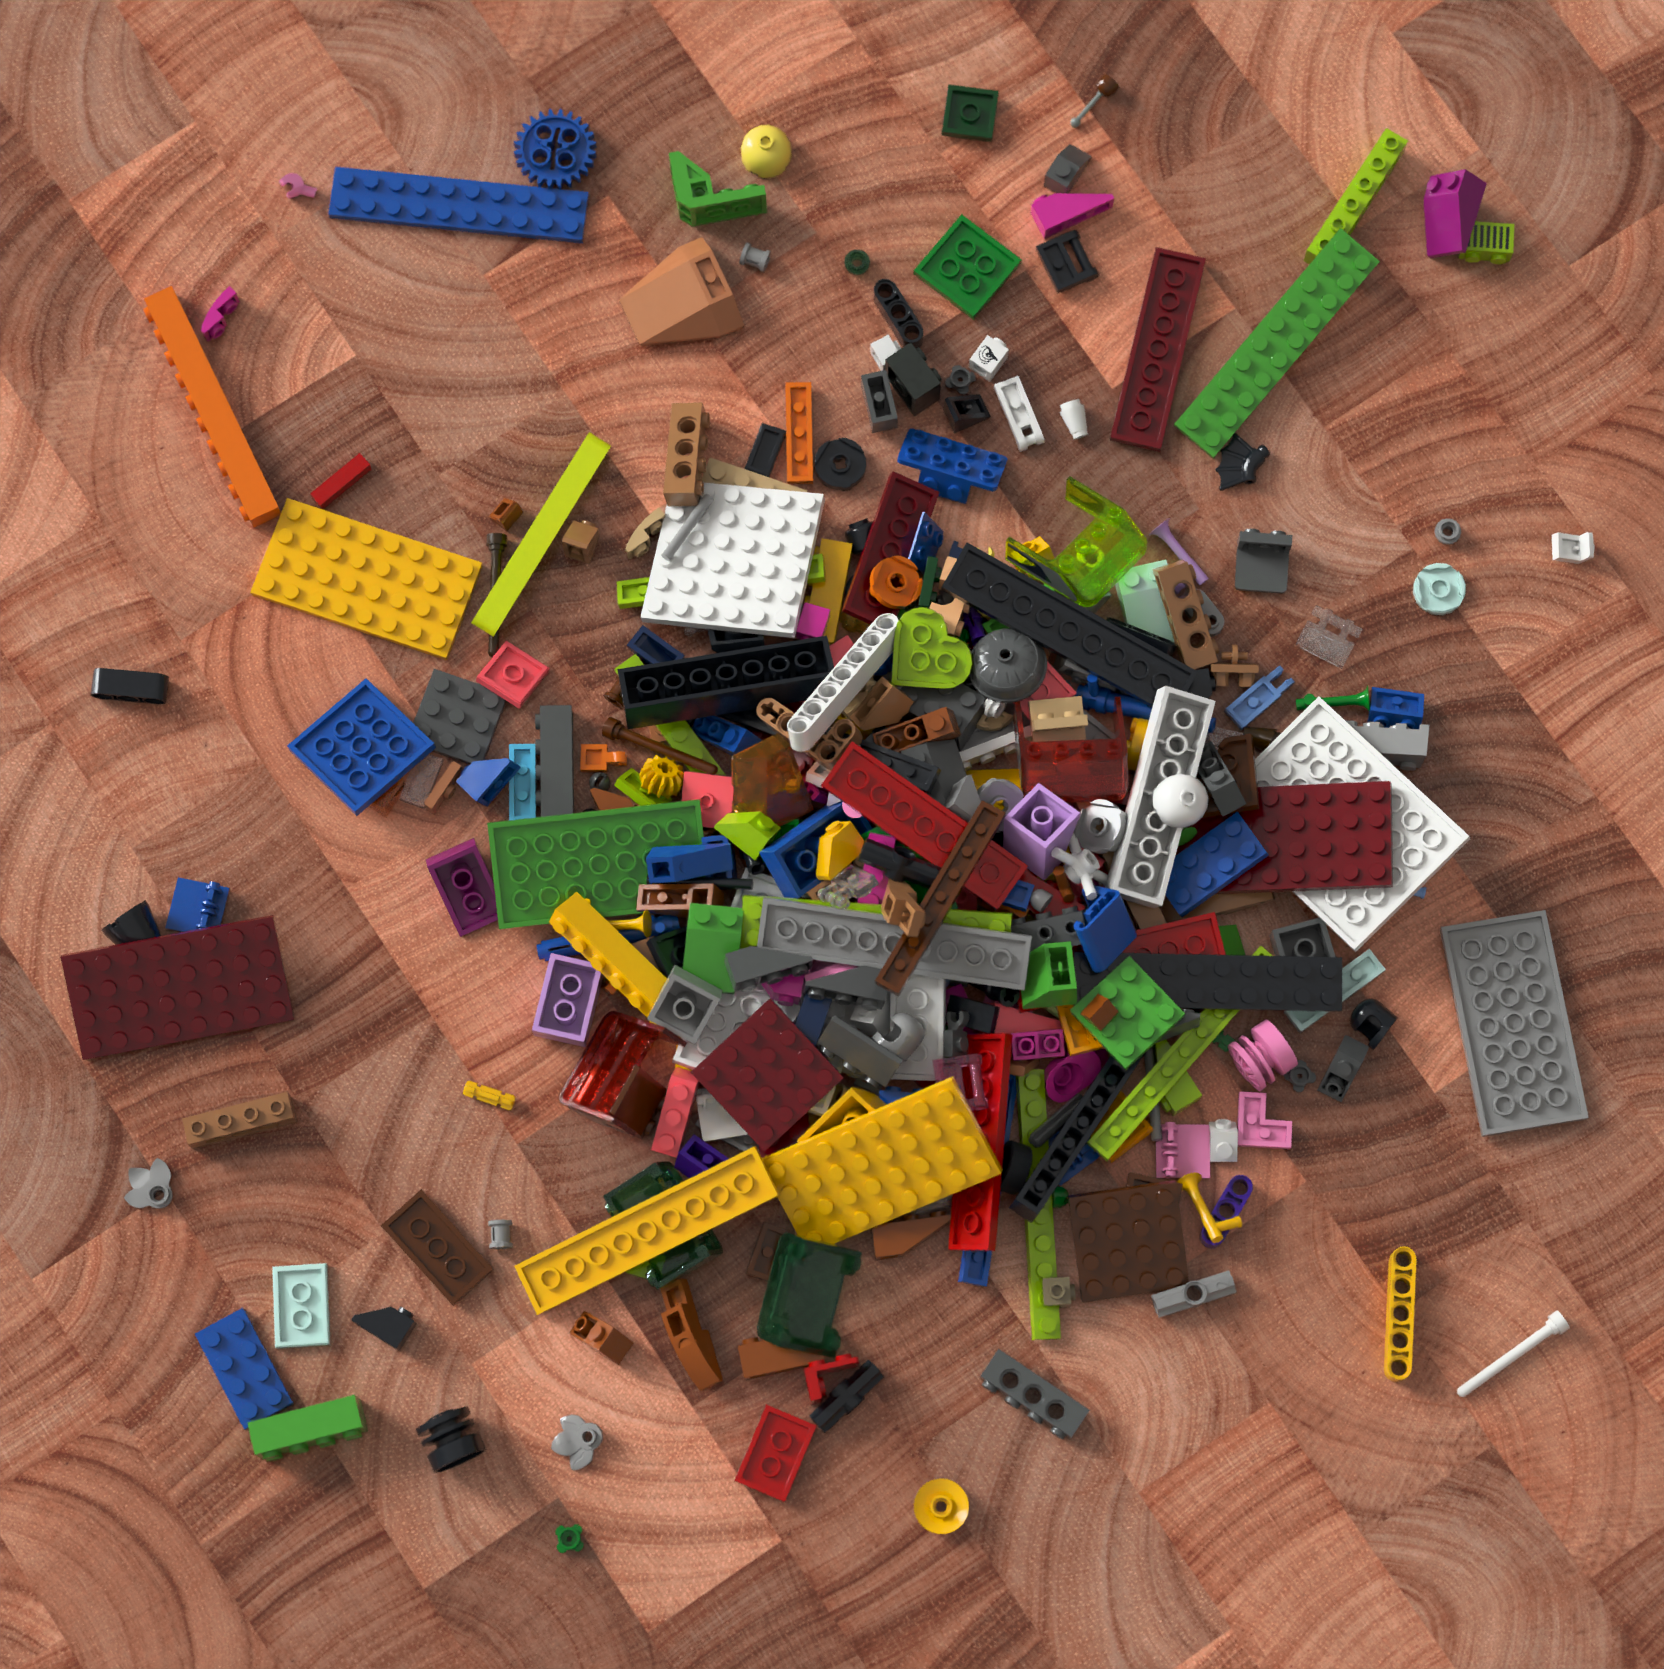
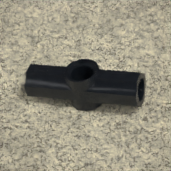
M866 838L858 857V861L884 871V874L894 881L905 882L907 880L927 889H930L941 870L939 866L916 858V855L907 848L900 846L892 848L869 838Z
M868 1360L850 1378H845L829 1393V1397L809 1417L826 1433L845 1414L851 1413L865 1399L864 1396L885 1376Z

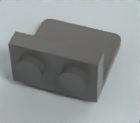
M1257 529L1240 531L1237 539L1235 589L1251 592L1285 593L1287 590L1292 535H1286L1284 531H1272L1271 533H1260V530Z

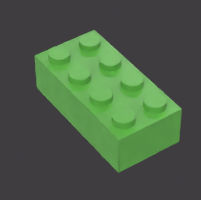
M356 1395L247 1422L254 1455L267 1462L282 1459V1454L287 1452L293 1453V1455L306 1453L309 1451V1447L314 1445L320 1446V1448L335 1445V1440L340 1438L346 1439V1441L356 1440L363 1437V1432L368 1431L361 1399Z

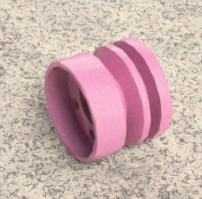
M1266 1019L1251 1029L1254 1042L1242 1035L1238 1039L1240 1045L1235 1041L1228 1045L1229 1053L1236 1068L1244 1079L1258 1091L1266 1088L1265 1080L1270 1084L1275 1081L1272 1068L1283 1076L1298 1065L1297 1058L1288 1042L1278 1029Z

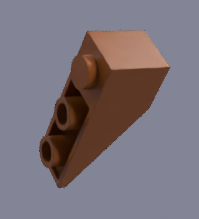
M943 707L872 734L876 745L898 753L926 742L951 740L962 736L954 711L948 707Z
M945 1211L930 1213L929 1218L919 1219V1215L904 1216L903 1221L892 1222L890 1220L871 1228L875 1260L905 1256L950 1224L951 1215H946Z

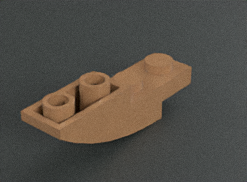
M889 878L881 904L882 915L888 924L898 925L907 936L918 937L919 931L925 923V911L917 904V893L906 881L897 882Z

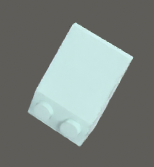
M1167 560L1115 571L1114 584L1124 622L1174 642L1152 570L1167 565Z

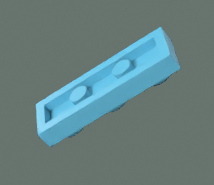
M509 744V759L521 766L509 781V820L536 817L535 744Z

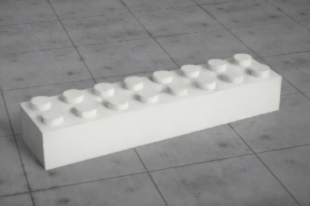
M1164 686L1156 692L1125 810V833L1119 848L1114 852L1105 888L1118 890L1124 900L1150 908H1157L1163 905L1182 828L1170 827L1159 819L1160 816L1153 807V794L1158 784L1167 777L1185 774L1196 778L1216 702L1214 700L1169 686Z

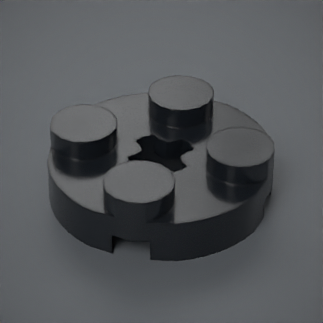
M838 438V440L825 442L818 449L815 456V473L825 486L835 490L848 491L857 485L865 475L866 457L861 446L855 441L848 438ZM842 458L845 459L847 467L840 470L836 469L834 461H840Z

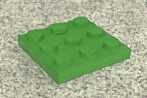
M1130 956L1070 1009V1013L1125 1070L1185 1017V1013ZM1097 994L1108 998L1119 1011L1101 1032L1080 1015Z

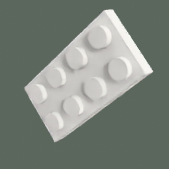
M912 974L899 997L890 992V1031L895 1025L891 1018L897 1013H907L920 1022L925 1031L921 1044L907 1061H902L891 1079L945 1080L943 1034L945 1030L946 979Z

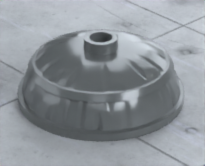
M1010 628L995 630L979 640L971 651L973 665L969 675L974 688L989 700L999 703L1021 701L1035 693L1045 679L1047 658L1043 647L1031 638ZM1004 653L1010 654L1006 659L1001 658V655Z

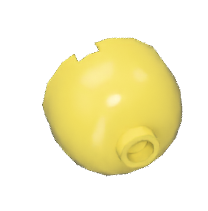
M771 125L757 126L751 129L744 137L741 146L742 162L750 173L753 172L758 177H775L783 173L791 160L790 141L786 134L778 127Z

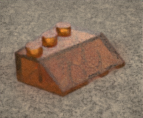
M779 733L731 756L732 786L734 787L732 811L734 813L762 812L780 827L814 810L791 745Z

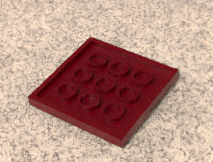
M771 998L691 1071L695 1078L764 1152L844 1078Z

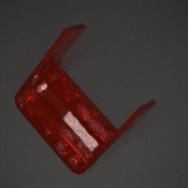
M1115 697L1112 716L1115 739L1030 742L1024 737L1020 701L1014 703L1013 726L1023 798L1038 783L1066 803L1092 802L1099 799L1118 801L1126 797L1129 786L1128 750L1120 697Z
M610 1011L602 1018L560 1092L559 1101L569 1109L600 1125L635 1137L636 1131L615 1117L610 1116L609 1113L635 1065L641 1068L642 1061L657 1039L685 1047L687 1042L663 1026L617 1011Z

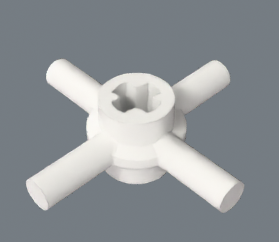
M1073 833L1069 842L1071 854L1055 847L1051 855L1065 863L1063 867L1068 878L1075 884L1082 883L1087 899L1093 900L1097 897V893L1092 879L1106 886L1108 875L1098 870L1100 867L1099 862L1091 851L1087 849L1081 850L1078 838Z

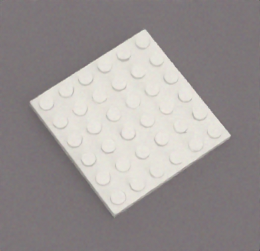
M704 483L703 496L708 494L714 500L670 561L665 560L661 554L696 506L667 505L640 617L642 622L795 638L825 502L824 494Z

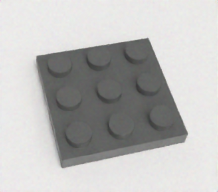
M434 669L413 723L434 742L436 748L432 752L470 765L474 761L485 760L507 701L478 683Z

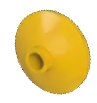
M934 1479L927 1482L919 1489L914 1500V1512L918 1522L926 1530L935 1534H947L957 1530L964 1523L969 1510L968 1498L964 1490L957 1483L948 1479ZM938 1502H944L946 1504V1510L944 1512H938L936 1510V1504Z

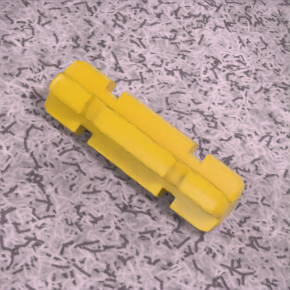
M467 1081L463 1090V1094L467 1097L474 1098L475 1096L479 1101L494 1106L499 1104L501 1108L506 1110H512L516 1097L512 1094L505 1093L503 1095L500 1090L485 1085L479 1087L478 1083L473 1081Z

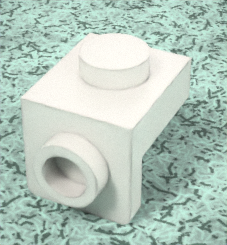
M1558 532L1552 535L1553 560L1580 564L1594 557L1593 533L1587 532L1578 536Z
M1218 1119L1215 1122H1209L1210 1162H1237L1238 1130L1236 1122H1231L1228 1119Z

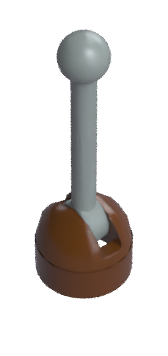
M1104 74L1099 79L1097 84L1098 93L1077 117L1071 119L1070 124L1072 127L1077 128L1080 126L1081 119L1102 96H1111L1119 89L1118 83L1113 78Z

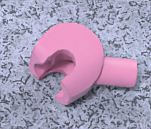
M295 173L286 174L279 180L281 186L286 184L292 186V190L286 194L289 199L300 194L312 198L315 196L317 188L304 185L302 178Z

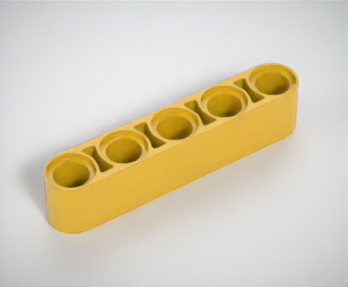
M1405 1246L1399 1247L1390 1255L1388 1264L1384 1373L1393 1382H1401L1406 1379L1412 1370L1417 1259L1414 1251ZM1397 1254H1405L1408 1257L1409 1265L1407 1267L1397 1264ZM1401 1280L1407 1284L1408 1291L1406 1294H1400L1396 1291V1281ZM1395 1308H1403L1406 1311L1407 1318L1405 1321H1398L1394 1317L1393 1312ZM1394 1335L1404 1337L1406 1341L1404 1348L1400 1349L1394 1346L1392 1342ZM1393 1362H1400L1404 1366L1405 1371L1402 1376H1397L1392 1372L1391 1365Z

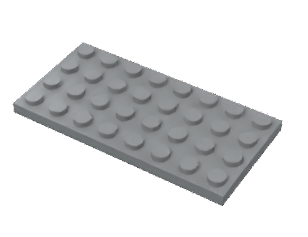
M1546 910L1441 927L1440 934L1481 1137L1587 1120L1589 1117Z

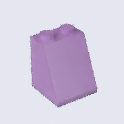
M1038 783L1004 817L1003 848L1028 865L1027 869L1042 880H1045L1053 872V869L1061 864V861L1052 857V850L1058 847L1066 852L1080 817V812Z

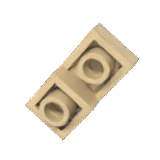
M660 507L642 521L629 539L626 546V554L629 559L635 556L639 558L649 550V546H651L648 535L650 533L655 535L661 531L665 514Z

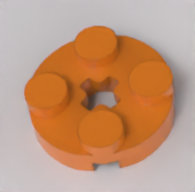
M892 556L883 559L873 568L870 575L869 591L872 597L876 598L882 605L891 609L901 610L912 604L920 596L923 584L922 577H919L918 568L911 560L902 556ZM898 577L902 587H893L891 579Z

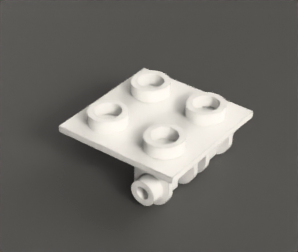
M706 1088L698 1089L696 1103L703 1141L748 1135Z

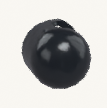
M1368 998L1360 1002L1352 1011L1350 1025L1355 1032L1359 1031L1368 1038V1046L1374 1050L1398 1017L1378 1000Z

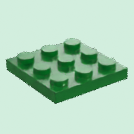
M961 214L913 270V274L974 320L1020 266L1022 259Z

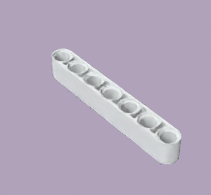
M890 613L878 616L788 721L787 729L792 749L799 752L811 749L894 650V634L898 622L897 616Z

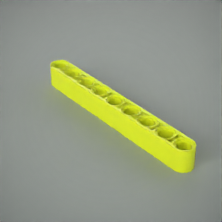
M588 433L471 624L494 637L611 445L592 433Z

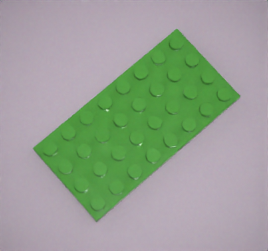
M700 800L487 823L499 929L550 924L549 920L555 909L576 892L584 899H590L591 906L603 917L644 913L638 912L636 906L639 884H647L648 870L646 857L653 847L702 845V837L704 835Z

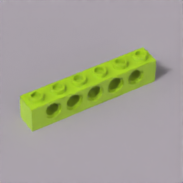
M1388 128L1385 129L1308 247L1304 262L1310 264L1340 228L1349 236L1352 234L1404 154L1408 140Z

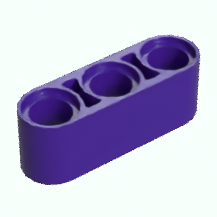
M1237 1175L1230 1180L1211 1212L1216 1222L1235 1218V1216L1239 1215L1253 1190V1184L1247 1176ZM1236 1182L1243 1183L1247 1190L1246 1194H1236L1233 1191V1184ZM1223 1205L1231 1207L1233 1216L1230 1218L1222 1217L1219 1213V1208ZM1203 1226L1200 1232V1241L1207 1248H1216L1221 1245L1230 1230L1222 1231L1223 1239L1218 1243H1213L1207 1239L1206 1229Z

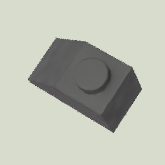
M1069 144L1057 155L1045 174L1044 187L1054 193L1069 194L1092 156Z

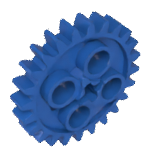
M549 109L548 116H544L540 111V119L536 120L530 116L531 125L523 123L524 132H517L519 140L514 141V146L518 149L514 151L515 158H518L516 161L517 167H523L521 169L523 176L529 174L528 179L530 183L537 179L538 187H542L544 183H547L548 189H551L553 184H557L558 189H562V184L566 183L569 188H572L571 180L574 179L576 182L581 183L580 174L588 176L586 167H594V163L591 160L597 157L596 151L593 150L597 148L596 141H591L594 139V133L588 132V123L581 125L582 118L580 116L573 120V113L571 111L567 116H563L562 109L558 111L557 115H554L552 109ZM560 129L561 131L558 137L559 148H557L556 150L555 168L554 170H550L553 161L552 151H554L555 148V134L556 130ZM542 133L551 135L548 139L539 138ZM568 136H573L576 138L571 143H567L564 141V139ZM538 157L547 158L543 163L535 162V159ZM563 160L572 161L569 166L560 165Z

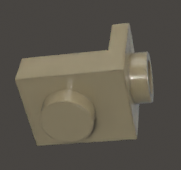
M1070 1277L1044 1278L1042 1280L1044 1305H1059V1308H1070L1071 1301L1076 1300L1075 1284H1070Z

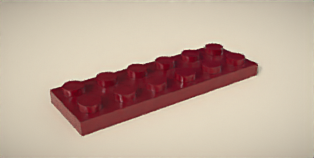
M893 471L890 473L841 612L870 625L882 614L890 613L897 616L899 609H891L882 605L870 594L871 572L883 559L892 556H902L908 559L922 512H925L931 518L940 492ZM898 577L891 579L893 587H902Z

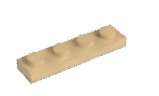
M709 458L706 472L701 479L704 483L807 492L805 489L713 458Z

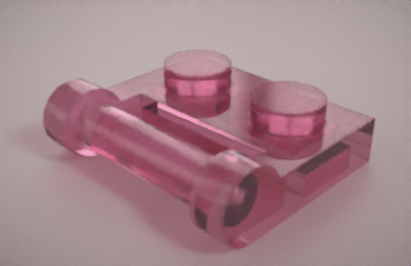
M980 1054L933 1060L936 1083L954 1077L964 1098L965 1090L961 1067L968 1066L970 1068L974 1099H967V1104L971 1110L977 1111L985 1110L989 1107L988 1099L984 1097L980 1068L982 1056Z

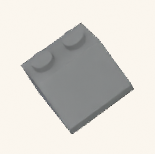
M675 965L647 1019L695 1044L719 1003L722 990Z

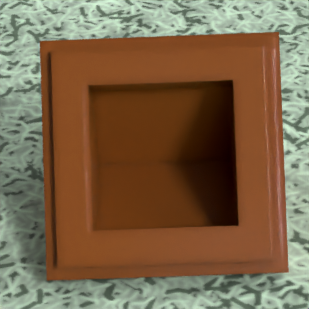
M504 498L489 515V518L507 532L522 515L523 511L516 501Z
M1097 994L1080 1015L1101 1032L1119 1011L1108 998Z

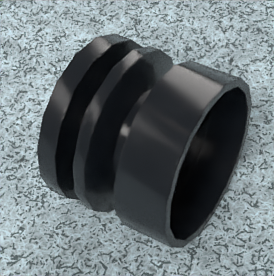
M468 1406L441 1412L428 1419L426 1423L416 1429L419 1437L431 1434V1436L421 1442L423 1447L433 1445L437 1447V1449L427 1455L434 1473H440L456 1467L486 1451L480 1433L467 1435L465 1432L475 1424L474 1419L461 1422V1420L471 1414Z

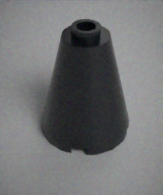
M146 900L119 916L111 925L109 923L101 930L115 945L161 936Z

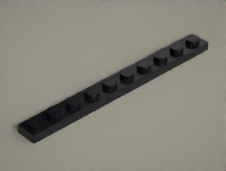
M757 709L716 715L788 742L771 730L759 718L756 712ZM770 713L772 716L778 719L779 716L777 713ZM830 727L825 731L824 735L829 732ZM844 733L843 738H848L850 735ZM862 739L861 748L920 790L931 795L941 772L939 767ZM836 751L829 753L827 757L833 758Z

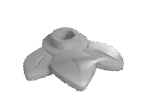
M156 1158L150 1171L144 1168H130L129 1181L133 1190L129 1191L124 1196V1199L135 1208L151 1206L156 1209H162L167 1207L173 1198V1192L169 1186L171 1172L167 1164L161 1159ZM158 1191L164 1192V1197L161 1200L155 1199V1194Z
M568 1415L560 1419L564 1431L554 1438L551 1449L560 1455H570L571 1469L579 1470L593 1460L594 1449H597L603 1441V1432L595 1423H586L580 1416ZM588 1431L593 1436L590 1442L585 1439V1434Z

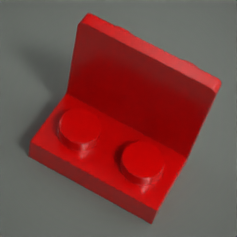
M851 1353L836 1356L835 1362L825 1364V1360L822 1359L808 1363L809 1367L804 1368V1375L811 1405L822 1403V1396H826L823 1377L817 1378V1376L859 1367L858 1357L852 1358Z

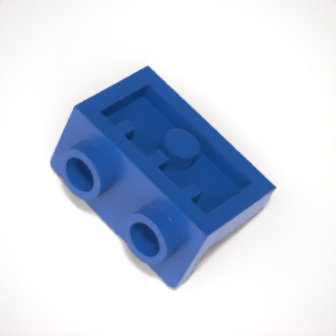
M1372 687L1367 722H1380V724L1384 725V728L1394 726L1396 723H1404L1410 729H1419L1423 720L1424 694Z

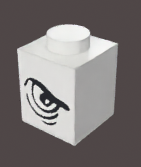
M987 335L970 358L969 368L988 381H991L1008 358L1009 349L1006 348L1007 345L998 338L993 339Z

